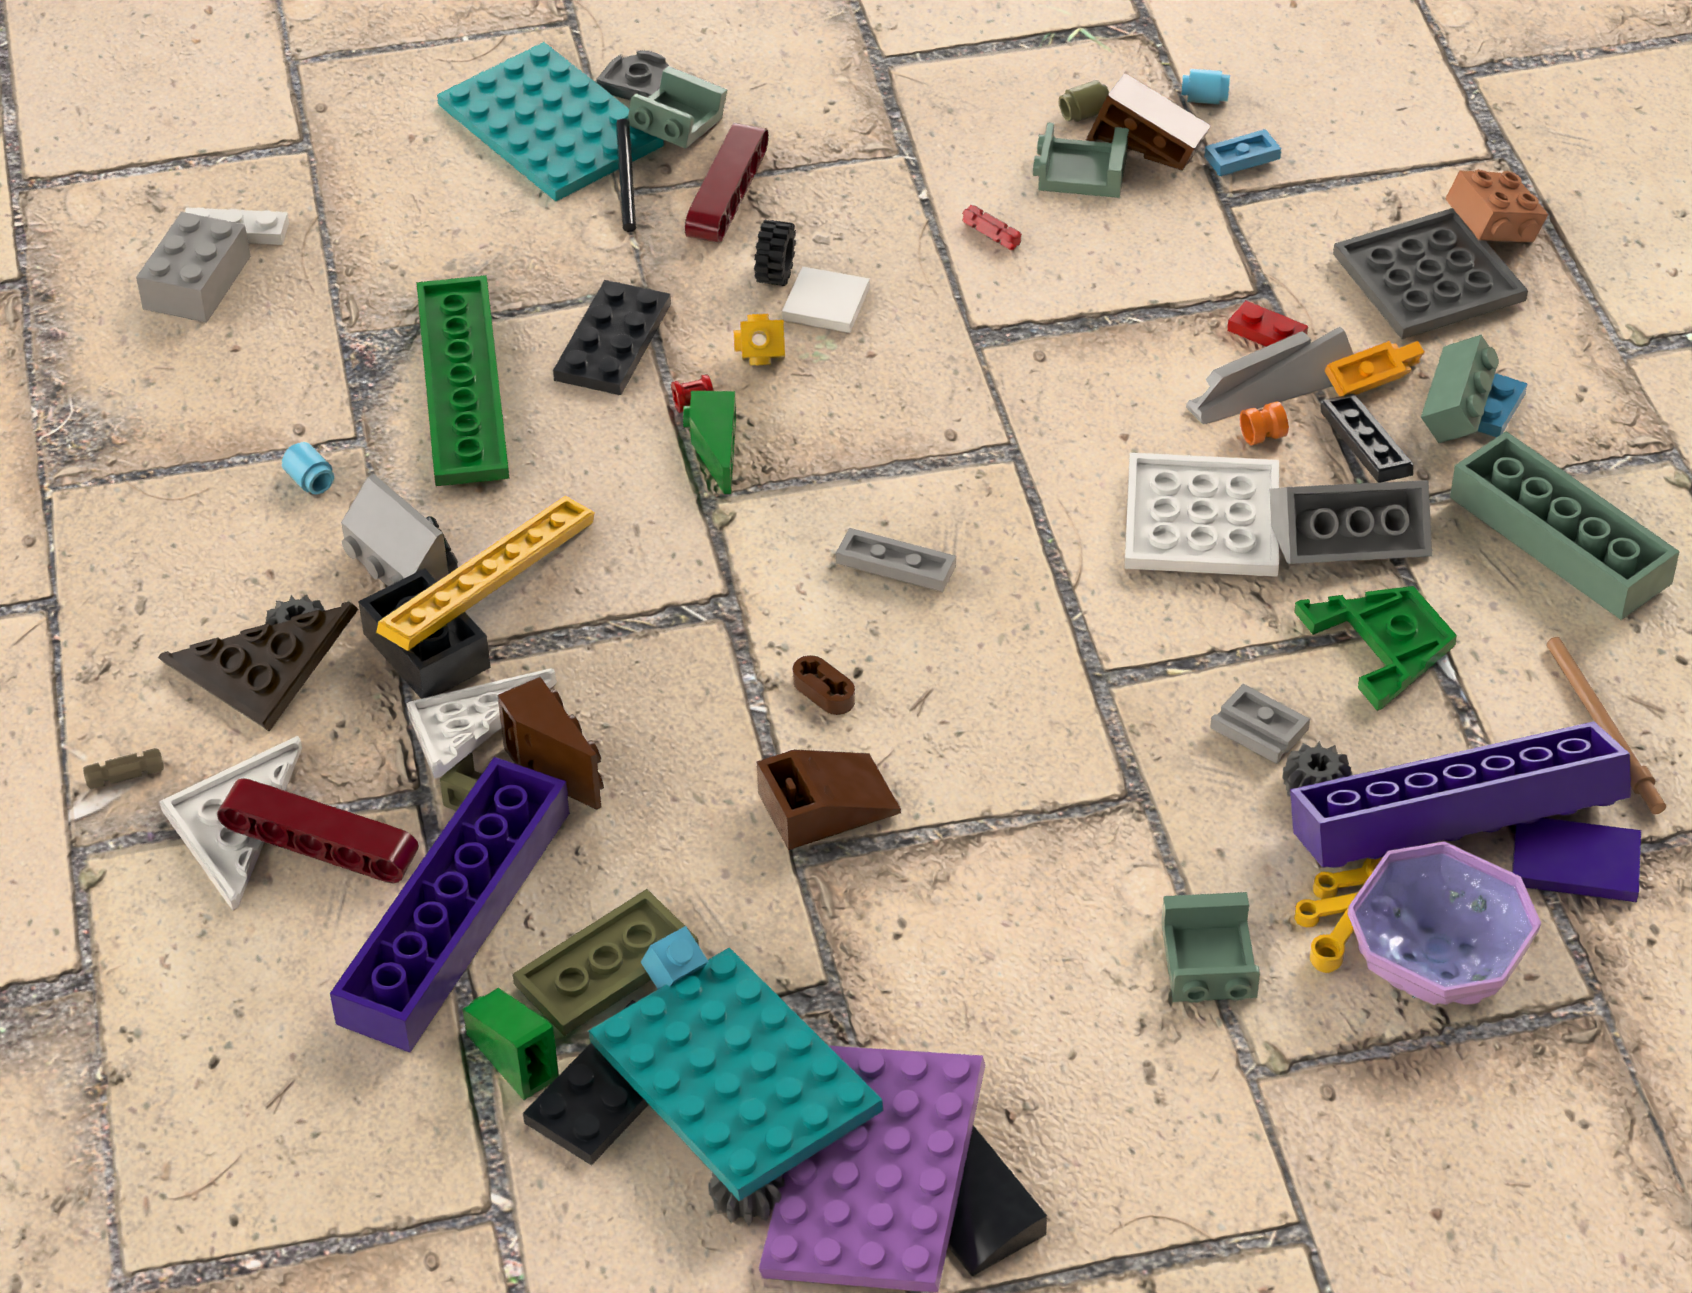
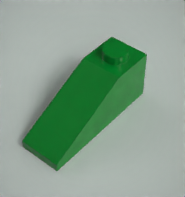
M691 391L690 406L683 407V427L690 428L691 444L724 494H731L736 433L735 391Z

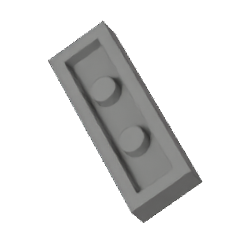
M849 528L836 551V564L943 592L956 568V556Z

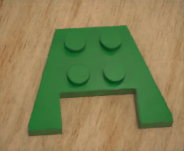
M1414 586L1365 592V597L1345 599L1343 595L1328 596V602L1310 604L1309 599L1295 602L1294 613L1313 635L1347 621L1385 664V667L1359 677L1358 689L1377 711L1389 704L1456 645L1457 635Z

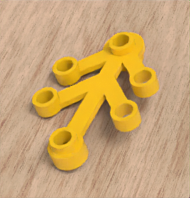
M1383 857L1378 859L1367 858L1362 868L1336 873L1327 871L1318 873L1314 878L1313 892L1321 900L1303 899L1296 904L1294 919L1298 925L1307 928L1315 926L1319 922L1320 917L1345 912L1331 934L1319 935L1311 943L1309 958L1312 965L1318 971L1330 973L1342 965L1345 952L1344 945L1354 932L1347 912L1348 906L1358 892L1336 896L1338 888L1364 885ZM1321 884H1329L1332 887H1323ZM1390 905L1389 914L1395 917L1397 909L1395 905ZM1308 911V912H1311V913H1313V914H1312V915H1305V914H1303L1302 912Z

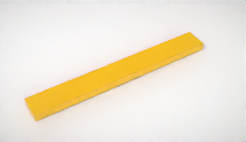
M567 496L562 497L378 621L376 633L405 650H410L591 525L595 512Z

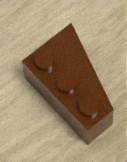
M1124 73L1107 95L1086 140L1095 142L1101 140L1112 143L1115 127L1129 128L1128 149L1143 153L1144 159L1183 171L1199 149L1211 125Z

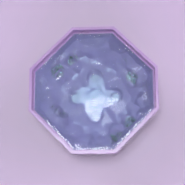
M1445 841L1387 851L1348 906L1347 912L1358 939L1359 951L1365 957L1368 969L1387 980L1397 989L1405 990L1413 998H1419L1433 1005L1439 1003L1447 1005L1452 1002L1464 1005L1477 1004L1483 998L1496 994L1520 964L1541 926V921L1520 876Z

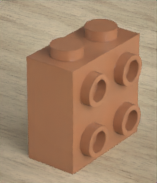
M1480 169L1475 171L1459 170L1445 198L1478 240L1534 242L1548 216V213L1539 204L1538 198L1528 191L1517 174L1510 171H1503L1501 173L1487 172Z

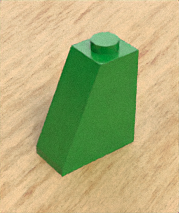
M500 988L493 990L485 996L477 997L468 1006L463 1008L466 1035L523 1100L549 1086L559 1076L554 1029L548 1020Z

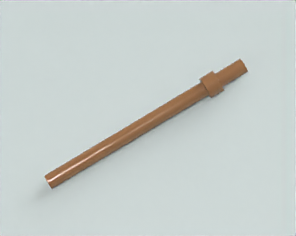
M1559 637L1551 638L1546 644L1547 648L1593 721L1630 753V776L1633 792L1641 795L1652 814L1662 813L1666 809V804L1654 786L1656 781L1646 766H1641Z

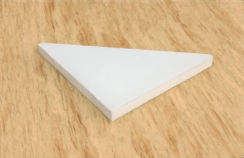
M550 668L406 703L409 718L434 778L444 775L501 729L498 694L538 677H541L550 689L557 683L554 669Z
M298 736L159 801L164 815L232 910L238 908L264 842L227 829L218 820L217 812L238 779H251L285 791L302 750L301 739Z

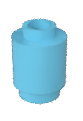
M1190 69V75H1183L1181 95H1188L1187 102L1219 104V101L1228 102L1230 75L1222 74V71Z
M300 442L286 450L282 459V468L305 492L317 495L331 487L334 481L332 466L311 444Z

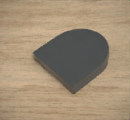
M638 50L637 55L622 58L621 54L615 57L595 82L616 97L631 100L632 96L639 94L648 98L660 89L662 72L669 65L660 54Z

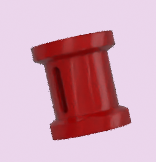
M708 374L701 375L699 380L686 383L671 382L673 401L679 413H683L684 406H690L691 391H714Z

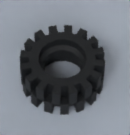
M764 220L761 224V231L758 233L759 240L756 242L757 251L754 257L756 261L754 265L756 282L780 286L787 285L788 278L791 276V269L793 268V257H795L796 230L793 223Z

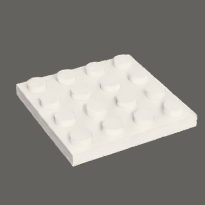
M1130 453L1124 569L1278 577L1279 543L1271 527L1269 489L1279 488V460Z

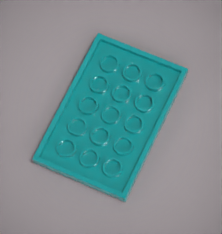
M545 42L535 45L437 94L438 105L555 202L619 169L616 122L622 118L628 120L629 108ZM630 126L632 162L664 146L663 139Z
M730 947L708 959V963L704 968L691 975L684 976L670 987L667 984L588 1030L590 1042L739 1201L883 1111L882 1099Z

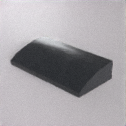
M974 1125L948 1243L950 1250L971 1276L980 1273L1045 1236L1047 1229V1214Z

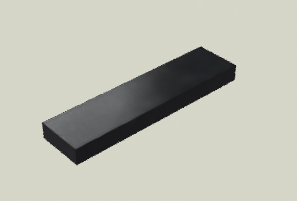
M1354 393L1321 401V413L1378 483L1413 476L1414 464Z

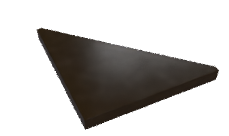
M348 601L342 603L341 607L326 611L319 609L291 617L290 621L272 626L269 623L240 631L239 635L224 639L217 637L192 644L188 649L173 653L166 651L161 653L158 658L250 720L270 731L359 609Z

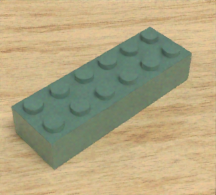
M1507 431L1455 465L1450 493L1452 500L1620 620L1627 617L1673 583L1679 550Z

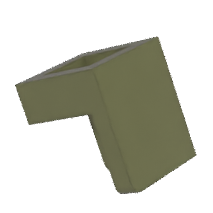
M472 752L440 778L443 806L457 811L482 775V773L475 771Z

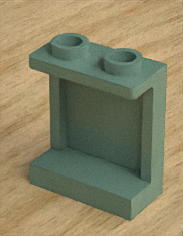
M668 66L662 72L660 89L648 98L639 94L631 97L628 114L630 126L686 149L722 119L728 89Z
M1047 122L1045 135L1039 134L1037 155L1041 156L1035 155L1033 164V176H1039L1038 190L1120 198L1127 159L1129 128L1115 127L1113 142L1105 143L1055 138L1054 123Z
M1247 892L1163 896L1161 924L1173 1002L1188 1001L1196 1003L1204 1000H1243L1258 997L1260 970L1259 966L1254 963L1248 927L1249 901Z

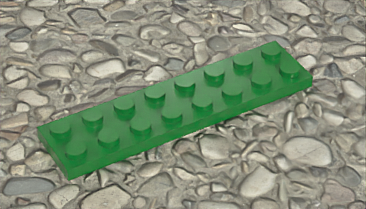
M487 275L416 282L435 486L510 479Z

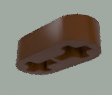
M803 656L794 662L792 668L793 684L800 693L830 714L841 715L851 711L855 705V686L848 677L818 656Z

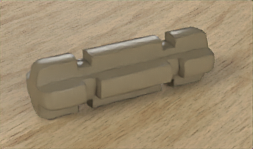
M154 748L142 751V756L137 757V753L106 760V765L100 766L99 762L87 765L83 768L86 785L88 788L94 789L105 786V781L110 780V783L113 784L141 777L144 771H147L148 775L160 772L164 769L161 752L159 749Z

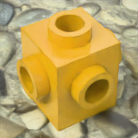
M769 314L747 315V321L740 322L741 330H733L734 352L742 351V360L749 359L750 366L771 365V358H785L784 320H769ZM757 334H761L766 338V342L761 346L755 345L752 341V338Z

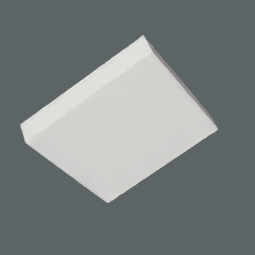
M802 266L782 310V320L850 333L869 291L870 278Z

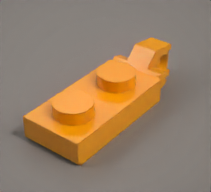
M1390 341L1329 363L1324 372L1339 397L1353 393L1358 395L1404 377L1410 373L1412 366L1420 363V358L1425 352L1418 341L1400 348L1396 343L1391 344Z

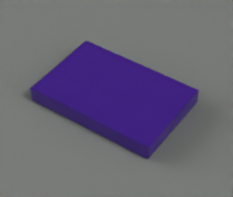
M1540 818L1539 821L1530 824L1517 823L1515 824L1512 873L1522 878L1526 888L1637 902L1640 878L1641 830L1549 818Z

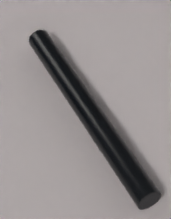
M622 118L616 122L622 227L624 231L632 232L636 229L630 122Z

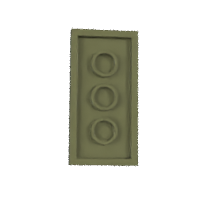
M646 889L513 973V983L565 1036L649 982L651 978L641 964V960L648 948L685 925ZM690 931L691 935L699 945L698 938Z

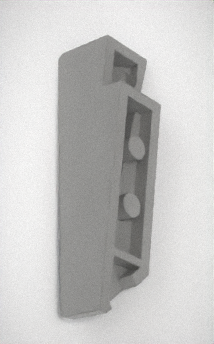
M1338 327L1312 343L1311 339L1301 331L1216 368L1206 379L1210 387L1202 396L1189 400L1186 408L1202 424H1207L1238 415L1242 410L1258 409L1268 403L1281 402L1332 387L1333 385L1324 372L1326 366L1329 363L1353 355L1345 330L1342 327Z

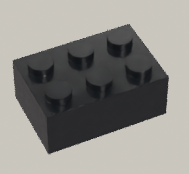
M425 568L358 601L363 634L421 699L439 695L491 668L487 635L466 612L457 616L408 651L376 633L378 621L437 582Z

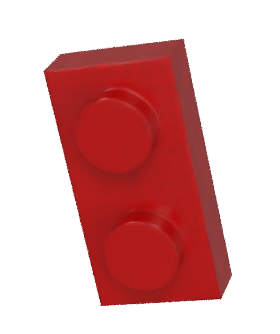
M1245 300L1229 318L1227 331L1267 347L1301 331L1307 335L1308 326Z

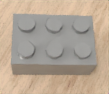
M181 212L136 276L142 308L207 323L251 257L245 224Z

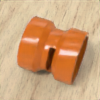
M1278 401L1265 404L1263 409L1260 410L1250 408L1242 410L1240 413L1241 431L1244 439L1250 446L1263 443L1267 437L1278 439L1288 434L1287 415L1283 406Z

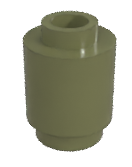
M1098 80L1066 90L1064 95L1059 96V108L1063 117L1067 121L1074 120L1078 122L1098 115L1109 94V90L1106 85L1101 84Z

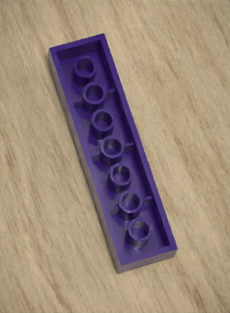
M1593 721L1290 789L1293 833L1322 868H1338L1355 860L1381 858L1387 851L1420 846L1443 840L1456 841L1465 835L1473 833L1496 832L1508 825L1535 823L1540 818L1557 814H1574L1578 809L1596 805L1610 806L1618 800L1631 798L1630 753Z
M497 757L491 760L330 992L336 1025L404 1051H412L570 814L566 781Z

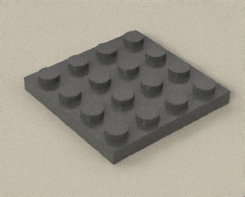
M1453 208L1334 243L1333 255L1401 339L1515 305L1527 299V288L1485 240H1478Z

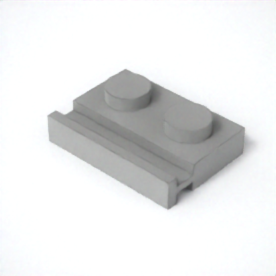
M1242 684L1221 706V711L1211 717L1210 728L1278 764L1281 761V756L1285 752L1288 753L1309 730L1310 718Z

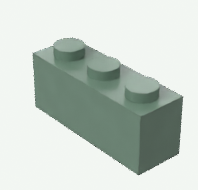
M1482 335L1443 347L1421 415L1422 420L1438 443L1478 431L1499 364L1495 349L1489 347Z

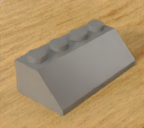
M1428 480L1269 489L1271 527L1287 564L1432 556Z

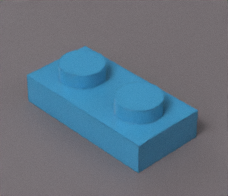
M1263 129L1205 146L1204 157L1219 176H1224L1279 160L1281 157V147L1268 131Z
M1495 373L1478 431L1494 437L1503 434L1526 394L1528 383Z

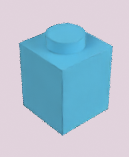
M686 926L650 945L641 960V964L657 989L666 984L669 987L674 985L677 980L697 972L708 963L706 956Z

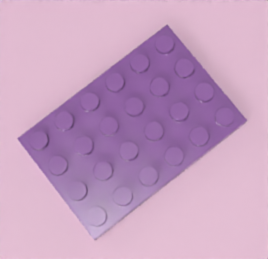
M829 1046L882 1099L883 1111L782 1174L785 1185L778 1189L781 1193V1200L778 1203L775 1202L759 1266L761 1276L765 1279L938 1293L986 1066L983 1055Z

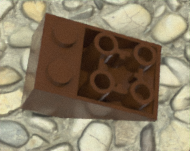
M538 677L498 694L503 745L514 764L566 781L569 797L596 810L601 808L600 790L604 788V784L597 765L601 762L600 752L592 740L587 741L582 735L581 726L575 715H568L557 690H550L543 679Z
M794 749L756 761L758 794L788 850L901 813L899 804L869 753Z

